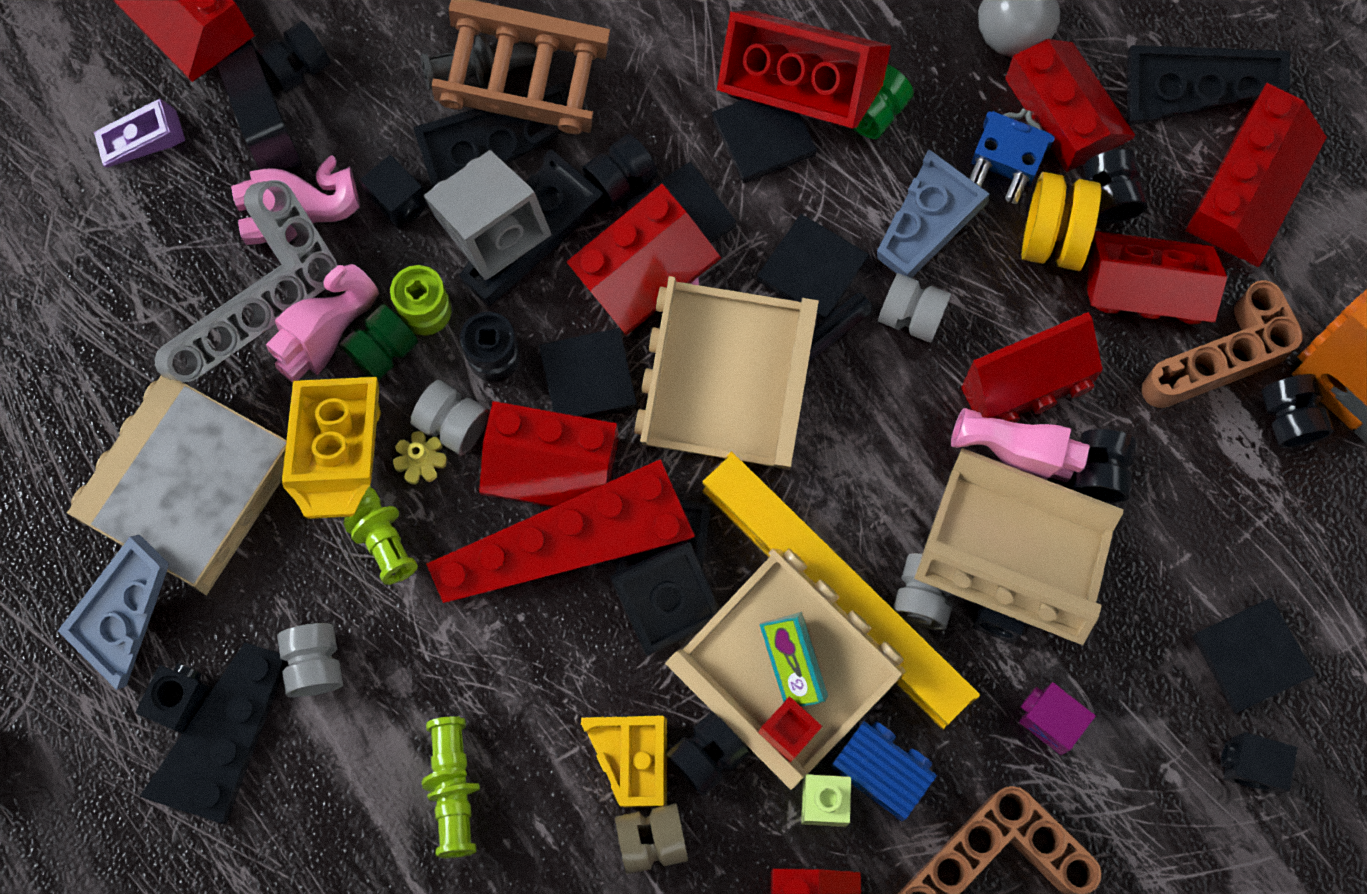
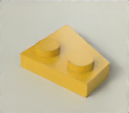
M665 716L581 718V725L597 753L596 757L602 770L610 780L611 789L619 806L623 808L667 806V718Z

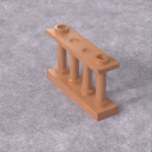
M451 0L449 6L450 25L455 27L459 34L448 81L433 78L432 91L434 100L439 101L442 106L450 109L459 110L464 106L558 126L559 130L569 134H580L581 131L591 132L593 112L583 110L582 107L592 60L597 58L606 59L610 29L475 0ZM479 33L493 35L498 39L488 89L464 85L474 37ZM519 41L534 44L538 48L527 98L503 93L513 46ZM558 49L574 52V55L577 56L566 106L543 101L552 55Z

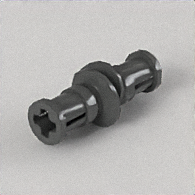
M477 35L475 48L471 50L465 80L476 77L480 87H485L486 74L491 75L498 42L489 45L484 35ZM522 41L515 43L508 72L516 68L534 65L538 48L534 44ZM452 50L451 53L428 57L427 53L420 55L423 75L428 90L432 89L433 78L448 81L455 50Z

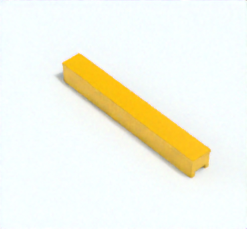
M732 451L727 455V459L702 481L706 486L703 489V493L768 557H770L768 553L772 549H780L783 553L787 549L792 550L806 563L808 567L803 572L815 584L821 579L838 594L839 598L835 603L843 611L849 614L854 610L871 626L872 629L867 634L879 645L886 641L904 658L900 666L906 672L896 684L942 730L968 704L971 705L980 696L943 657Z

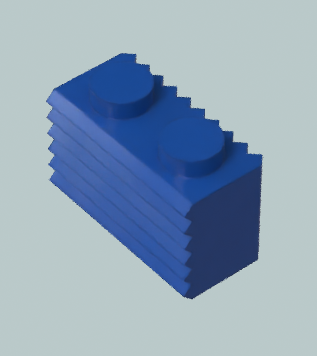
M864 721L830 768L840 776L851 777V784L902 822L909 816L937 775L929 770L933 764L920 752L911 748L906 753L895 745L893 741L896 739V736L882 724L875 721L870 726Z

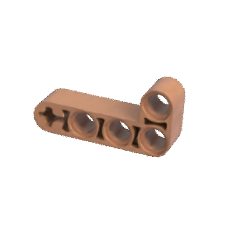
M1265 280L1253 283L1241 296L1234 308L1235 318L1241 331L1156 364L1142 383L1141 391L1146 402L1153 407H1169L1285 361L1299 347L1302 342L1303 333L1280 288L1276 284ZM1252 300L1262 303L1266 311L1256 308ZM1270 335L1280 338L1284 347L1274 344ZM1233 349L1243 352L1247 361H1241L1236 358ZM1198 363L1206 366L1210 376L1199 373L1195 364ZM1177 377H1179V379L1172 387L1169 384H1167L1174 381Z

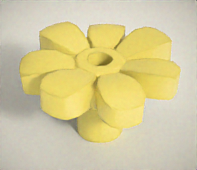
M416 431L411 435V443L406 440H400L395 449L402 456L396 457L393 460V464L398 472L406 470L404 477L408 483L416 485L420 480V475L423 476L426 482H431L437 478L434 467H446L447 457L444 453L438 452L442 449L443 445L437 437H432L426 442L425 434L421 431Z

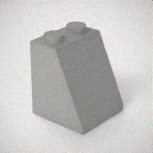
M491 150L481 157L471 160L466 167L447 180L437 183L431 191L424 195L435 218L485 281L552 235L535 192Z

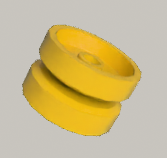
M1041 172L1027 217L1022 244V260L1044 264L1050 258L1056 242L1055 261L1057 266L1081 271L1089 253L1097 225L1101 184L1099 182L1078 179L1071 186L1065 202L1067 187L1064 176Z

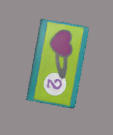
M802 612L760 623L759 626L783 702L789 696L800 706L825 702L828 693Z

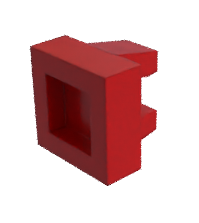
M789 696L764 723L758 733L787 760L792 762L823 726Z

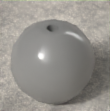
M983 0L978 10L979 30L986 44L995 52L1013 58V55L1053 37L1060 23V4L1058 0Z

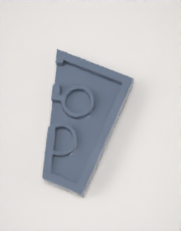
M928 149L923 159L921 170L917 177L913 179L900 211H897L877 250V259L895 273L912 278L989 202V193Z
M140 534L128 538L58 630L116 690L127 686L169 567V563Z

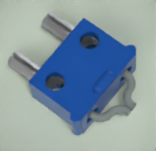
M1022 109L1017 114L1005 113L1002 115L994 111L988 112L983 124L984 132L971 164L975 165L970 176V180L975 182L980 168H983L976 183L980 187L988 171L1012 179L1005 197L1008 202L1019 182L1020 185L1012 201L1013 204L1018 203L1025 185L1031 186L1044 153L1050 151L1055 140L1051 133L1043 131L1040 124L1032 119L1033 112ZM1026 115L1029 125L1017 121V119H1021Z

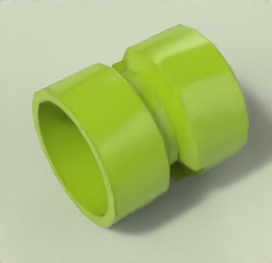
M415 265L401 270L394 277L390 287L391 300L397 309L400 319L414 334L423 336L435 334L442 330L450 320L452 309L450 299L439 274L430 267Z

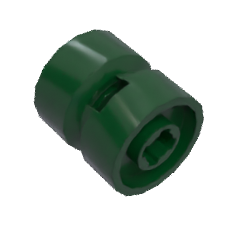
M384 304L379 306L365 319L366 329L364 331L355 329L339 344L350 359L367 376L377 377L378 381L394 367L393 357L403 358L419 343L409 327Z

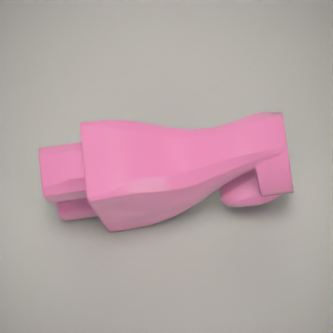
M332 155L318 167L316 180L323 190H336L333 195H326L320 192L308 182L290 172L274 168L250 171L251 180L231 186L233 199L239 211L246 210L244 205L246 190L252 184L270 180H280L291 188L312 223L336 222L349 217L360 208L359 196L351 168L349 167L331 174L336 166V159ZM267 189L263 194V203L268 210H271L274 207L275 198L272 192ZM251 217L238 220L240 235L246 245L267 242ZM289 225L286 229L288 243L297 236V232L292 225Z
M338 265L326 275L323 281L324 288L328 291L346 292L336 297L311 298L299 301L287 308L275 320L279 332L266 344V347L273 357L277 359L274 363L276 369L291 382L298 381L308 370L318 375L333 356L346 327L365 313L378 297L379 291L374 282L356 265Z
M963 408L960 412L951 438L952 447H967L976 444L985 445L994 452L1003 464L1045 480L1052 478L1065 483L1071 480L1074 471L1081 472L1085 468L1090 448L1088 444L1069 439L1071 428L1051 424H1019L1001 419L984 418L981 413L967 408Z

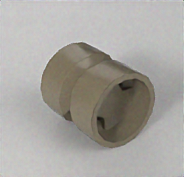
M677 803L653 808L648 817H644L640 812L615 817L626 875L650 870L655 861H659L663 866L688 861ZM653 834L655 844L641 843V838Z

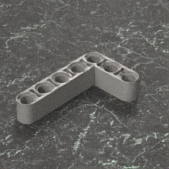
M280 180L257 182L252 184L244 195L246 210L282 265L164 344L155 356V367L162 377L180 382H191L198 379L275 325V320L291 305L305 299H311L326 289L324 288L323 281L326 275L338 266L337 262L295 194L286 183ZM267 189L272 192L275 198V204L271 210H268L263 203V194ZM289 225H292L297 232V239L293 246L286 239V229ZM312 260L319 267V273L315 280L308 273V266ZM279 282H282L287 290L286 298L282 303L275 296V289ZM247 304L254 311V319L248 326L242 320V310ZM215 327L220 332L221 341L217 348L212 349L207 342V336L209 331ZM182 351L187 358V365L182 372L177 373L173 368L172 360L177 352Z

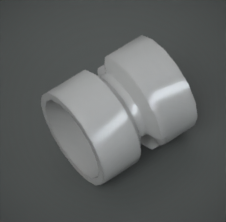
M897 273L877 322L897 330L904 326L909 327L910 335L932 343L952 294L932 286L923 290L920 288L919 281Z
M436 380L419 398L411 415L410 423L426 435L436 437L440 434L441 444L461 456L470 451L482 435L488 423L490 411L471 398L461 400V394L454 387L442 380Z
M909 554L901 577L906 587L900 588L897 591L893 610L907 623L928 629L944 630L947 628L953 606L947 598L954 594L914 579L922 554Z
M306 624L279 632L277 639L280 659L288 661L289 664L282 671L287 697L314 696L337 690L343 686L340 662L331 657L338 650L333 624Z

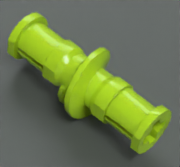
M370 485L362 497L355 514L352 517H345L343 525L345 530L351 534V538L356 544L365 543L369 553L374 556L381 569V581L385 585H391L409 578L417 570L418 565L414 558L408 557L401 544L399 533L391 525L399 516L398 509L394 506L382 508L377 492Z
M441 717L426 723V731L431 732L433 756L431 757V768L434 773L424 777L421 782L422 788L431 792L427 795L428 800L436 801L435 820L438 821L440 847L436 848L435 851L436 857L458 858L477 852L476 844L471 843L469 820L471 817V805L468 802L467 795L480 790V785L466 782L467 772L465 769L467 767V757L464 753L462 730L466 727V720L462 717Z

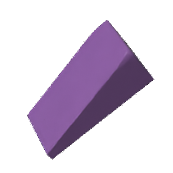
M161 99L94 132L102 163L105 167H111L168 149L185 141L177 111Z

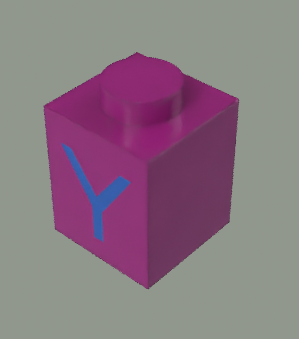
M1052 682L1043 691L1036 686L1020 706L1026 713L1019 723L1058 754L1063 755L1072 749L1096 715Z

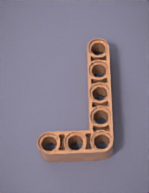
M1010 786L993 794L898 894H912L913 892L920 894H960L1009 842L1064 894H1087L1092 892L1101 882L1102 873L1096 859L1034 798L1022 788ZM1002 797H1010L1019 805V816L1015 821L1006 819L1000 813L999 804ZM974 828L983 830L989 837V848L985 853H978L969 845V833ZM1037 829L1045 830L1052 838V848L1047 854L1039 852L1033 844V834ZM943 860L953 862L959 870V879L953 886L945 885L938 877V866ZM1072 861L1082 865L1085 870L1086 878L1080 887L1071 884L1067 878V867Z

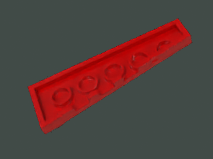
M659 459L433 560L426 565L441 600L445 603L689 540L695 537V534L663 462Z

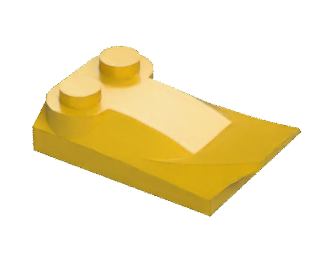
M377 377L293 381L282 484L284 489L298 504L304 517L308 519L352 517L362 497L371 485L376 425L381 415L378 403L379 383Z

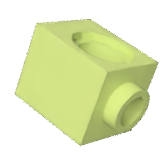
M805 775L802 789L801 825L846 827L850 823L851 777Z

